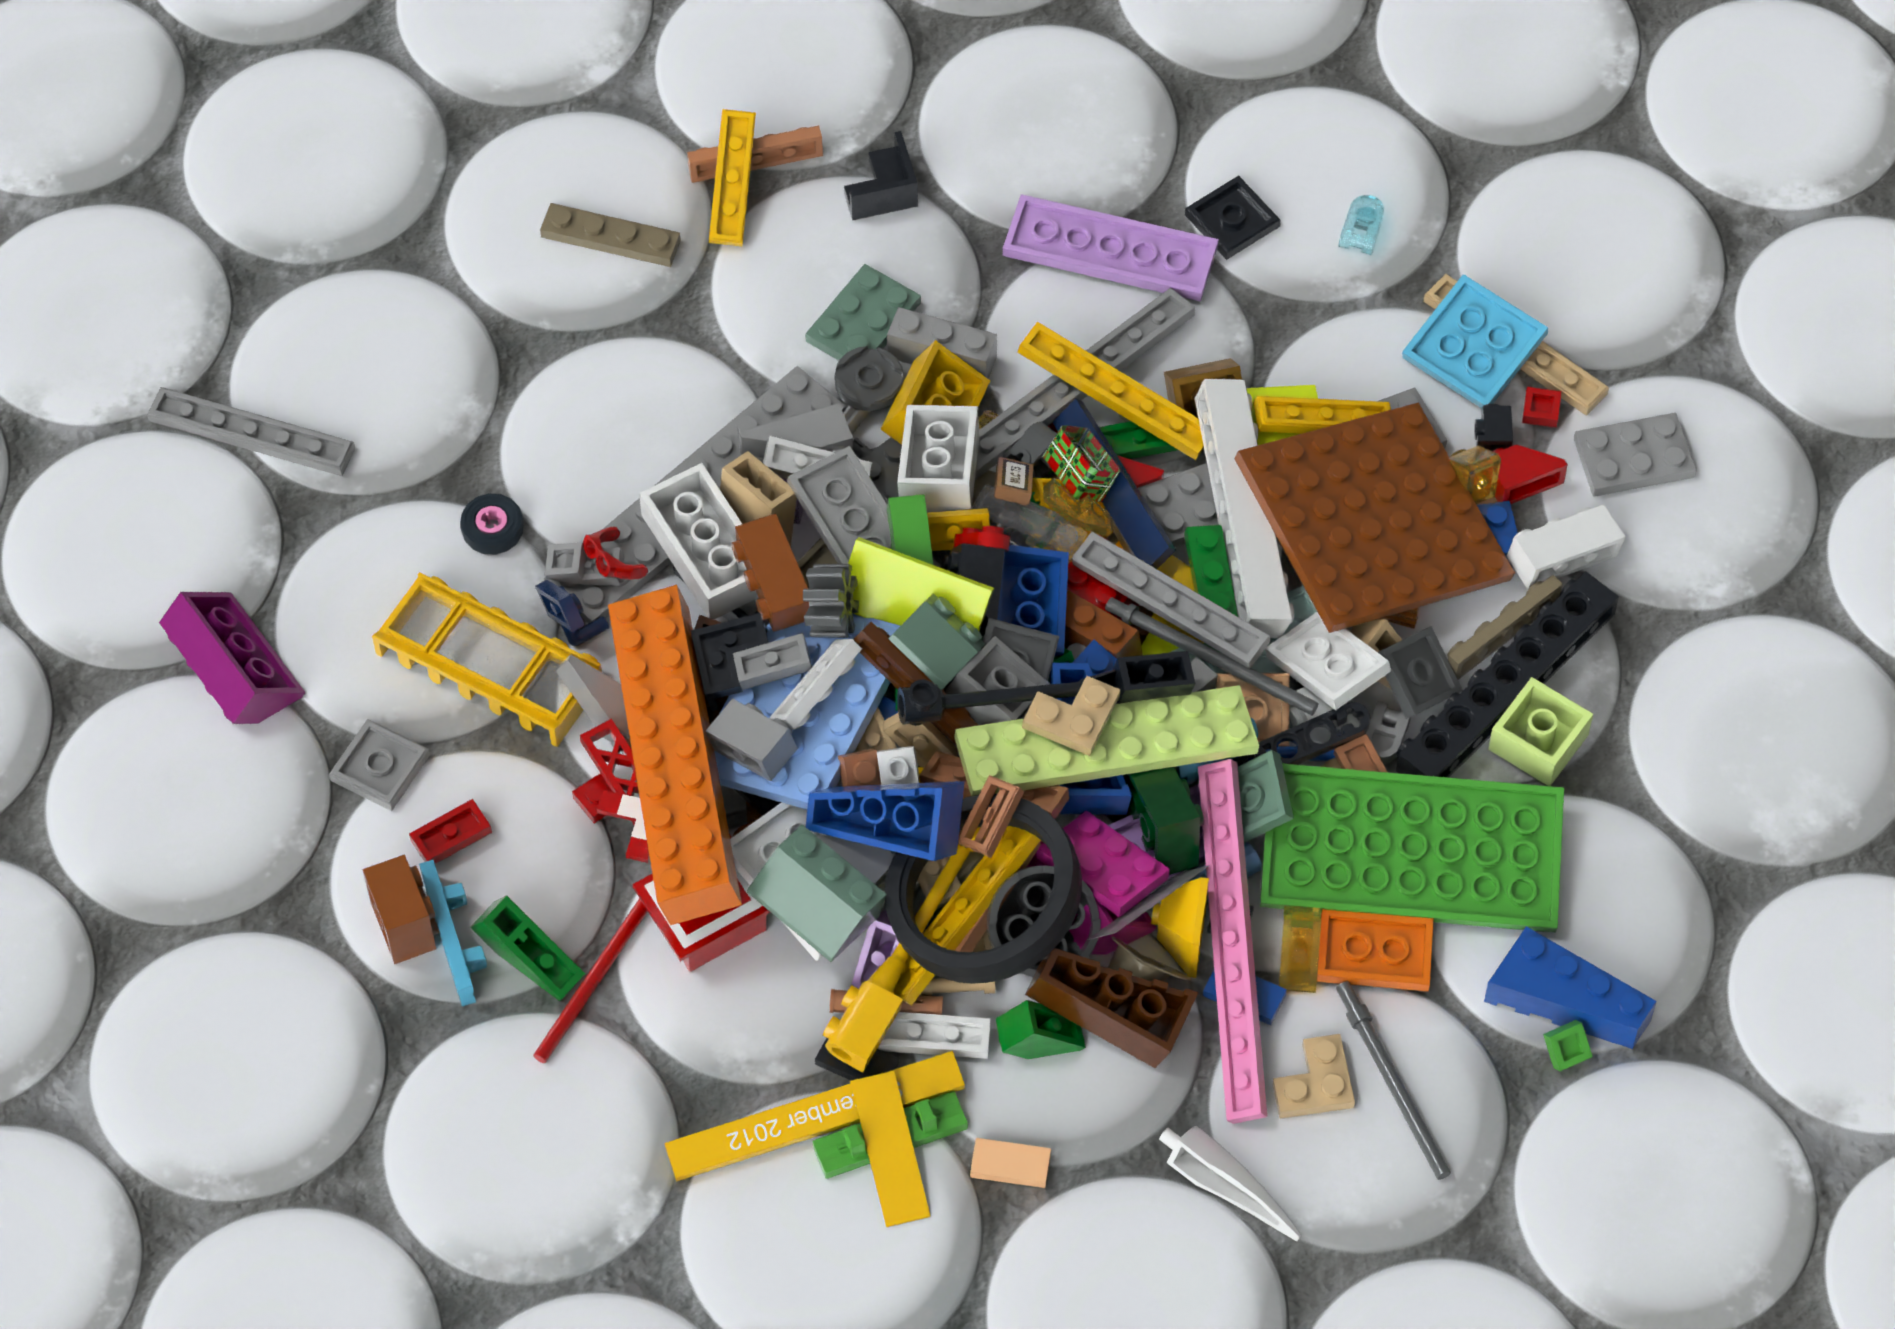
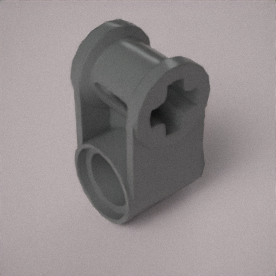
M1036 422L1028 427L1024 435L1003 455V458L1033 464V478H1044L1052 468L1042 456L1057 433L1043 422Z

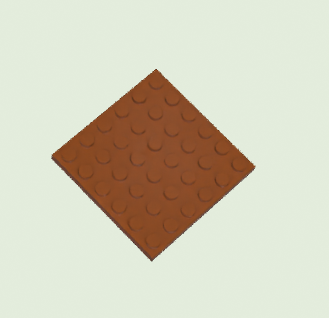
M1419 403L1239 450L1234 458L1329 633L1511 581L1515 574Z

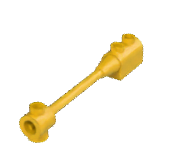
M981 827L976 829L971 840H975ZM958 844L957 854L950 856L914 917L921 933H923L969 853L975 852L972 849ZM900 942L892 956H889L867 981L862 982L859 989L853 985L850 986L841 1002V1005L847 1008L841 1019L833 1016L822 1035L828 1038L825 1047L834 1057L862 1073L898 1015L903 1002L901 997L893 994L903 973L904 963L909 956Z

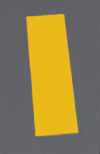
M891 1071L850 1081L886 1227L931 1217L895 1072Z

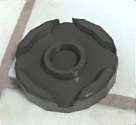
M868 346L858 347L847 352L838 361L834 375L835 389L842 401L852 408L863 411L880 410L894 402L904 382L903 368L896 356L886 349L877 347V350L868 349Z

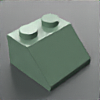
M933 593L888 639L942 690L980 651L985 643L981 640L982 636L977 628L968 622L964 624L954 614L955 608L948 600L943 597L938 598Z

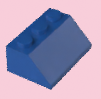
M1010 545L1009 552H1004L997 620L1060 636L1054 657L1064 654L1069 552Z

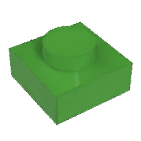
M1577 1020L1543 1034L1553 1068L1558 1071L1593 1057L1583 1024Z

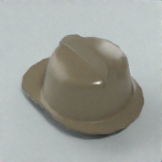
M1112 936V939L1118 946L1108 968L1116 971L1118 968L1133 972L1132 976L1153 981V979L1166 981L1171 975L1186 981L1192 980L1184 973L1140 954L1128 944Z

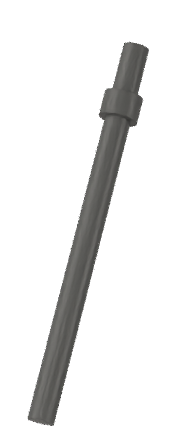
M1348 981L1339 984L1336 990L1348 1011L1346 1013L1348 1021L1353 1029H1358L1437 1180L1446 1178L1451 1172L1371 1024L1373 1018L1367 1006L1360 1003Z

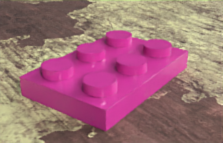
M1087 810L1063 828L1077 854L1082 880L1093 892L1095 900L1118 917L1126 913L1169 878L1170 869ZM1045 843L1041 844L1037 850L1036 858L1047 866H1054L1050 849Z

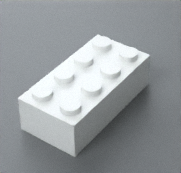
M703 463L639 493L643 519L708 618L716 619L758 598L756 590L749 591L744 578V571L747 569L744 562L738 563L736 561L731 542L736 541L735 526L742 523Z

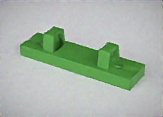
M955 1091L932 1099H926L904 1108L913 1148L968 1129L967 1119ZM917 1117H920L922 1130L916 1119ZM861 1124L849 1126L841 1131L812 1141L813 1149L826 1179L870 1164Z

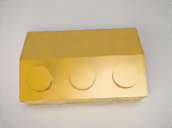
M935 340L913 361L881 430L902 445L907 405L979 406L990 380Z

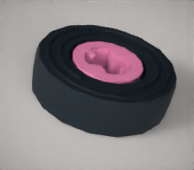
M488 493L478 496L466 505L461 514L460 529L465 542L473 550L482 554L496 555L506 552L518 543L523 534L524 519L520 507L511 498L502 494ZM490 520H497L498 526L494 524V528H487L486 522L490 524Z

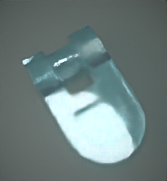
M1362 195L1353 200L1340 235L1338 247L1349 249L1351 246L1362 249L1361 253L1372 255L1384 215L1383 203L1377 197ZM1355 228L1367 231L1366 235L1355 234Z

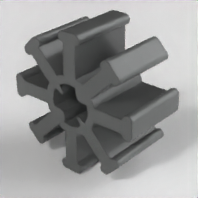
M814 564L813 568H808L806 577L808 578L810 589H803V601H809V608L806 615H804L805 626H811V637L848 638V633H854L855 624L852 613H858L859 601L853 600V593L858 583L857 577L851 576L852 565Z

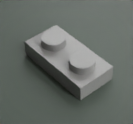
M803 633L733 653L737 676L742 690L800 674L812 668L807 642Z

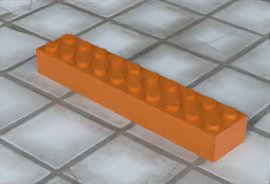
M677 584L608 604L657 903L670 925L740 906L742 902L715 751L706 733L710 723L691 635L693 628L689 607Z

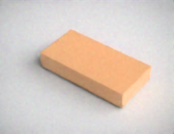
M976 1138L970 1178L1046 1188L1051 1148Z

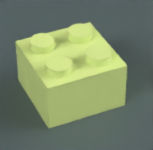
M1531 677L1492 728L1488 750L1547 786H1551L1588 737L1593 713Z

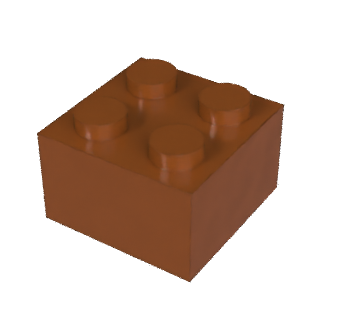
M404 854L362 869L370 903L394 965L436 950L434 935L439 934L434 918L436 915L429 896H425L422 888L424 885L417 866L410 867Z

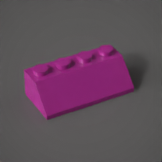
M180 592L159 621V624L167 633L168 639L176 645L186 659L187 665L194 670L205 685L206 691L213 696L222 708L224 716L232 724H259L301 699L305 694L303 688L231 592Z

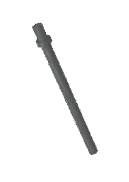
M1111 597L1105 606L1106 611L1122 618V621L1128 625L1134 624L1311 716L1314 715L1318 708V702L1252 668H1246L1211 647L1140 612L1139 607L1132 603L1128 606Z

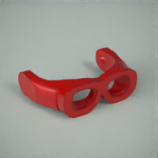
M608 527L585 536L583 540L584 551L590 559H596L597 569L603 577L611 576L633 580L641 579L647 575L648 569L644 564H625L602 549L601 543L614 541L620 536V531L617 527Z

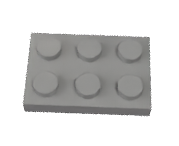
M1676 412L1575 431L1574 442L1593 497L1695 477L1696 468Z

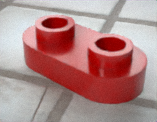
M982 526V530L963 528L961 534H955L953 548L965 543L1005 549V552H1009L1010 536L1005 535L1004 528Z

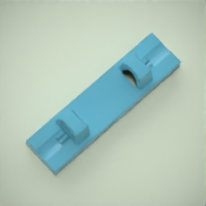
M434 860L420 863L423 883L436 915L434 918L439 929V935L461 1006L476 1003L470 974L487 968L486 957L482 946L461 950L450 915L451 910L467 905L464 887L462 883L443 886L440 882Z

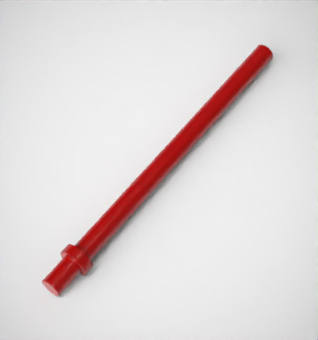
M640 898L533 1054V1057L539 1062H547L648 911Z

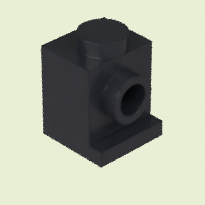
M1493 403L1483 405L1481 408V419H1475L1474 438L1477 440L1474 453L1475 460H1485V456H1488L1492 451L1498 448L1506 449L1513 445L1511 406H1500Z

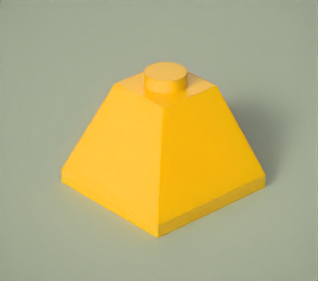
M1203 877L1186 882L1162 899L1161 903L1154 905L1151 924L1158 925L1157 940L1184 972L1193 978L1197 977L1207 905L1209 878Z

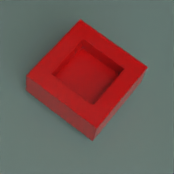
M1527 387L1522 423L1557 428L1562 391Z
M601 773L572 791L573 799L594 824L607 816L597 813L602 791L612 792Z

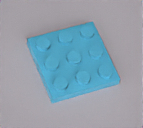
M1463 274L1402 351V357L1482 408L1483 405L1494 404L1547 336L1548 327Z

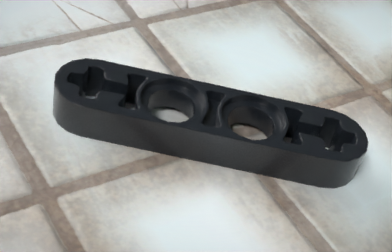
M1351 702L1344 704L1337 710L1328 711L1258 742V753L1239 756L1237 766L1248 762V758H1256L1266 753L1265 750L1267 749L1277 752L1278 745L1285 741L1294 743L1297 746L1298 752L1292 758L1281 757L1282 764H1302L1365 735L1370 725L1369 711L1360 703ZM1348 714H1353L1355 718L1362 717L1359 727L1355 728L1352 723L1341 727L1342 735L1337 736L1333 720H1337L1338 727L1347 722ZM1316 727H1325L1329 730L1331 737L1326 743L1319 744L1310 738L1311 731Z

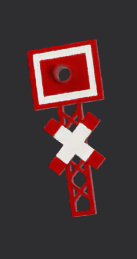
M611 718L580 735V742L612 790V792L602 791L597 813L632 821L634 828L627 848L626 858L648 863L650 856L640 798L633 797L634 793L639 794L632 749ZM610 734L615 742L613 751L597 749L593 742ZM616 764L632 768L631 780L614 776ZM737 870L736 874L742 905L674 925L668 923L657 903L653 874L632 884L636 894L680 962L684 961L689 972L767 930L766 915L771 912L747 893L750 885Z

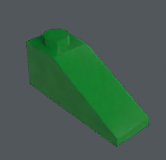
M507 895L494 901L470 927L497 955L558 1001L562 1000L585 975Z

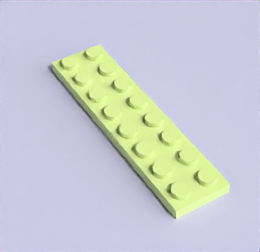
M1240 685L1192 692L1190 695L1116 704L1090 756L1023 729V719L959 728L955 730L954 736L971 796L980 794L989 775L1018 786L1024 791L1257 754L1259 749V743ZM997 787L994 794H998L1000 788Z

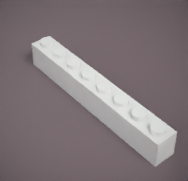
M1204 379L1195 397V404L1218 523L1222 526L1237 614L1240 619L1268 634L1270 638H1280L1294 620V607L1292 603H1289L1287 596L1288 577L1282 571L1281 566L1282 547L1280 542L1276 541V536L1234 459L1239 450L1257 446L1258 427L1252 421V397L1250 394H1247L1245 380Z

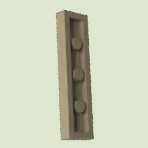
M550 203L540 228L541 238L671 267L681 241L680 232Z
M1554 575L1550 576L1543 583L1537 581L1528 589L1526 596L1518 602L1511 601L1500 612V616L1492 622H1483L1470 639L1466 642H1457L1447 654L1448 661L1457 679L1459 680L1515 637L1524 624H1532L1537 619L1541 608L1548 601L1554 603L1560 597L1563 583Z

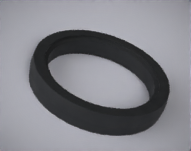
M997 794L993 795L988 807L992 806ZM979 795L963 798L959 834ZM1021 798L1008 826L1017 827L1032 833L1050 849L1054 863V883L1051 895L1040 916L1026 931L1010 942L993 949L979 952H959L943 948L927 939L919 931L915 922L913 895L918 877L928 860L898 852L895 853L886 877V911L898 941L918 964L927 971L950 981L970 984L995 982L1029 969L1045 958L1060 943L1068 932L1078 911L1082 892V874L1077 854L1069 836L1047 811ZM982 817V819H981V821H980L978 827H981V826H982V824H983V822H984L983 817Z

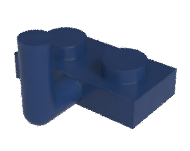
M545 580L535 586L548 616L561 625L570 645L579 646L609 629L608 622L603 616L585 625L580 616L584 612L581 602L574 593H568L563 586L558 587L549 580Z

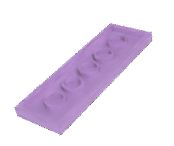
M1021 194L1003 245V256L1162 293L1172 288L1183 298L1201 301L1218 249L1219 239Z

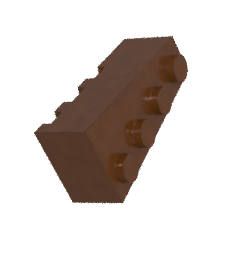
M1054 948L1038 966L1025 995L1151 1067L1156 1068L1171 1052L1198 992L1187 988L1184 991L1168 987L1169 983L1157 979H1153V981L1132 976L1133 972L1122 968H1118L1116 971L1100 966L1099 961Z

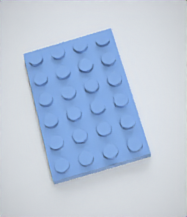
M852 613L855 630L854 633H848V638L811 637V626H805V622L773 632L770 623H768L766 628L769 643L803 633L813 667L835 639H854L870 622L885 630L889 636L900 625L874 618H864ZM859 652L854 658V666L846 674L839 676L831 685L833 690L830 695L823 701L817 702L809 713L811 715L808 721L800 728L792 730L791 735L798 749L772 781L763 778L715 751L720 785L807 810L809 793L837 786L841 778V763L838 760V756L855 751L891 682ZM808 671L729 695L722 710L733 698L744 705L747 703L753 704L761 710L764 716L770 718Z

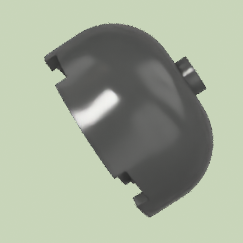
M1039 865L1021 869L1008 877L1000 885L991 900L987 913L986 930L992 948L1004 945L1021 935L1033 924V921L1030 919L1031 916L1036 913L1039 915L1042 913L1052 892L1054 866ZM1082 880V892L1076 913L1077 916L1069 930L1078 928L1084 922L1085 910L1083 907L1087 904L1091 919L1087 938L1089 939L1100 931L1101 919H1099V911L1093 892ZM1015 884V886L1013 887L1012 891L1010 892V894L1008 895V897H1007L1006 900L1004 901L1003 905H1002L1001 908L999 909L1000 904H1001L1002 899L1004 898L1005 894H1006V893L1009 891V889ZM1068 930L1060 943L1055 947L1056 949L1088 958L1094 950L1098 938L1086 940L1080 949ZM1045 958L1021 972V974L1034 977L1038 966Z

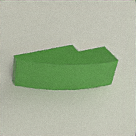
M925 495L888 498L887 517L891 537L890 549L933 565Z

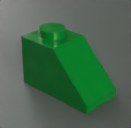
M1026 1000L996 1018L998 1038L1003 1053L1025 1059H1034L1081 1051L1086 1048L1081 1026L1040 1003Z

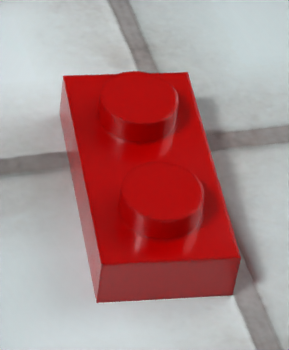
M471 799L409 833V837L424 862L434 860L436 864L491 834L492 829L475 801Z

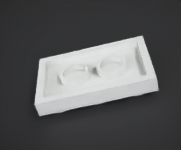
M1318 612L1265 648L1266 656L1271 662L1286 673H1289L1292 678L1334 710H1337L1391 672L1390 663L1386 658L1347 629L1329 633Z

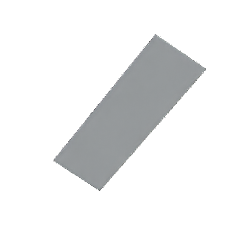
M1208 866L1181 872L1087 940L1117 933Z

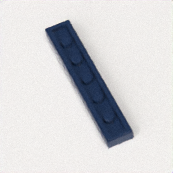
M1075 398L1052 423L1057 431L1063 425L1087 428L1076 448L1090 430L1117 464L1120 473L1102 503L1134 555L1155 569H1158L1176 549L1084 402Z

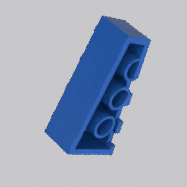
M1052 663L1048 682L1050 684L1078 682L1080 679L1086 678V676H1093L1089 663ZM1076 697L1058 698V700L1072 705ZM1123 775L1059 785L1068 788L1069 800L1059 814H1082L1087 810L1095 815H1127L1131 793Z
M965 781L840 786L809 793L806 828L813 832L937 861L957 854Z

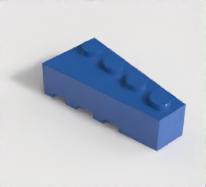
M1527 926L1488 981L1484 1002L1495 1006L1500 1003L1515 1008V1012L1530 1016L1531 1013L1550 1019L1552 1024L1563 1026L1577 1020L1583 1024L1585 1034L1631 1049L1634 1048L1651 1022L1657 1002Z

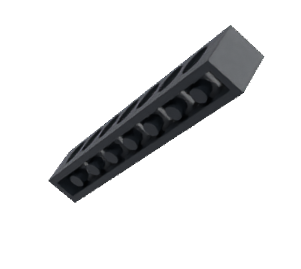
M1586 571L1577 580H1569L1561 590L1560 597L1554 603L1548 601L1541 608L1537 619L1531 625L1526 623L1519 629L1512 644L1507 648L1502 646L1498 649L1491 659V664L1484 671L1478 669L1471 676L1467 687L1461 693L1455 692L1449 697L1444 705V710L1437 717L1431 715L1423 723L1420 733L1413 740L1408 738L1401 744L1396 753L1398 756L1396 772L1400 774L1449 778L1491 737L1492 728L1531 677L1545 684L1615 615L1619 596ZM1575 611L1580 613L1581 615H1573L1569 612ZM1545 634H1554L1558 637L1551 638ZM1529 656L1535 660H1526L1523 657ZM1499 679H1507L1512 683H1503ZM1476 702H1485L1488 706H1479ZM1452 725H1461L1465 729H1455ZM1438 748L1442 752L1434 753L1429 751L1428 749Z

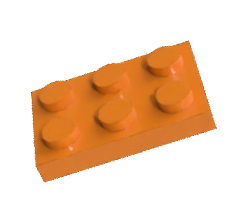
M1322 909L1317 982L1341 984L1348 981L1351 985L1429 992L1434 918Z

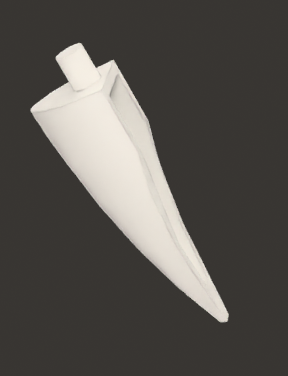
M1194 1126L1182 1137L1170 1128H1167L1161 1134L1159 1140L1173 1150L1167 1164L1196 1186L1245 1210L1293 1240L1298 1241L1301 1235L1266 1189L1239 1161L1202 1129Z

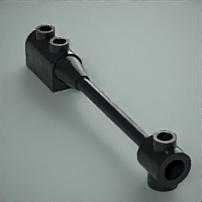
M1188 651L1119 657L1112 670L1090 676L1120 689L1117 704L1190 695L1196 684ZM1085 678L1071 683L943 694L937 684L921 679L913 682L910 687L898 688V715L902 724L918 726L924 722L940 721L945 709L1033 701L1037 692L1055 699L1076 697Z

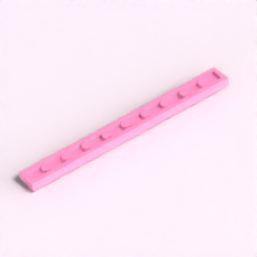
M1227 759L1199 766L1198 777L1201 810L1204 817V825L1202 826L1206 866H1208L1206 868V875L1209 878L1208 899L1226 1118L1228 1122L1236 1124L1267 1117L1238 766L1234 760Z

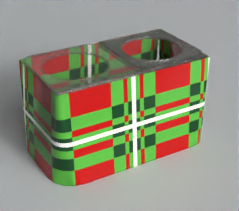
M1063 425L1042 457L1075 500L1102 502L1120 473V468L1090 430L1079 444L1088 428Z

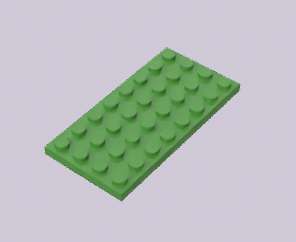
M1282 764L1294 819L1265 832L1260 907L1321 913L1322 909L1424 917L1434 918L1433 922L1519 930H1524L1527 926L1534 931L1556 933L1558 929L1564 787Z

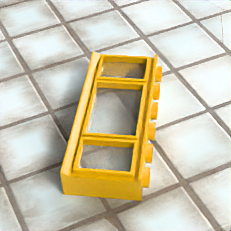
M419 572L417 574L418 578L379 631L372 635L376 654L382 657L388 648L396 651L399 663L403 667L411 669L413 664L417 662L427 667L429 678L434 683L441 684L445 677L456 682L460 695L465 699L471 700L475 693L487 698L490 710L496 715H502L507 708L518 714L520 725L524 729L532 731L536 724L549 730L551 744L558 747L583 712V709L556 670L571 654L602 673L601 664L598 660L588 653L580 654L570 649L565 642L553 637L550 639L539 633L529 623H519L509 618L504 611L497 607L489 608L468 592L462 591L460 593L448 587L438 577L432 576L430 578Z

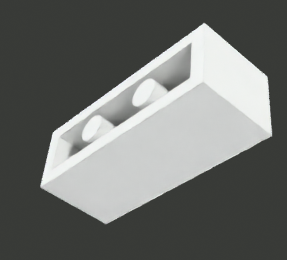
M1603 504L1592 509L1590 507L1583 508L1573 516L1562 520L1555 518L1534 530H1522L1514 536L1506 557L1526 588L1529 589L1537 581L1543 583L1552 575L1558 579L1617 557L1626 536Z

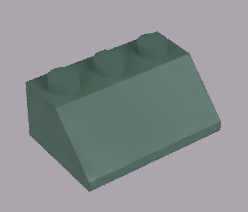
M804 825L797 828L776 848L747 889L749 895L830 962L838 957L880 916L887 895Z

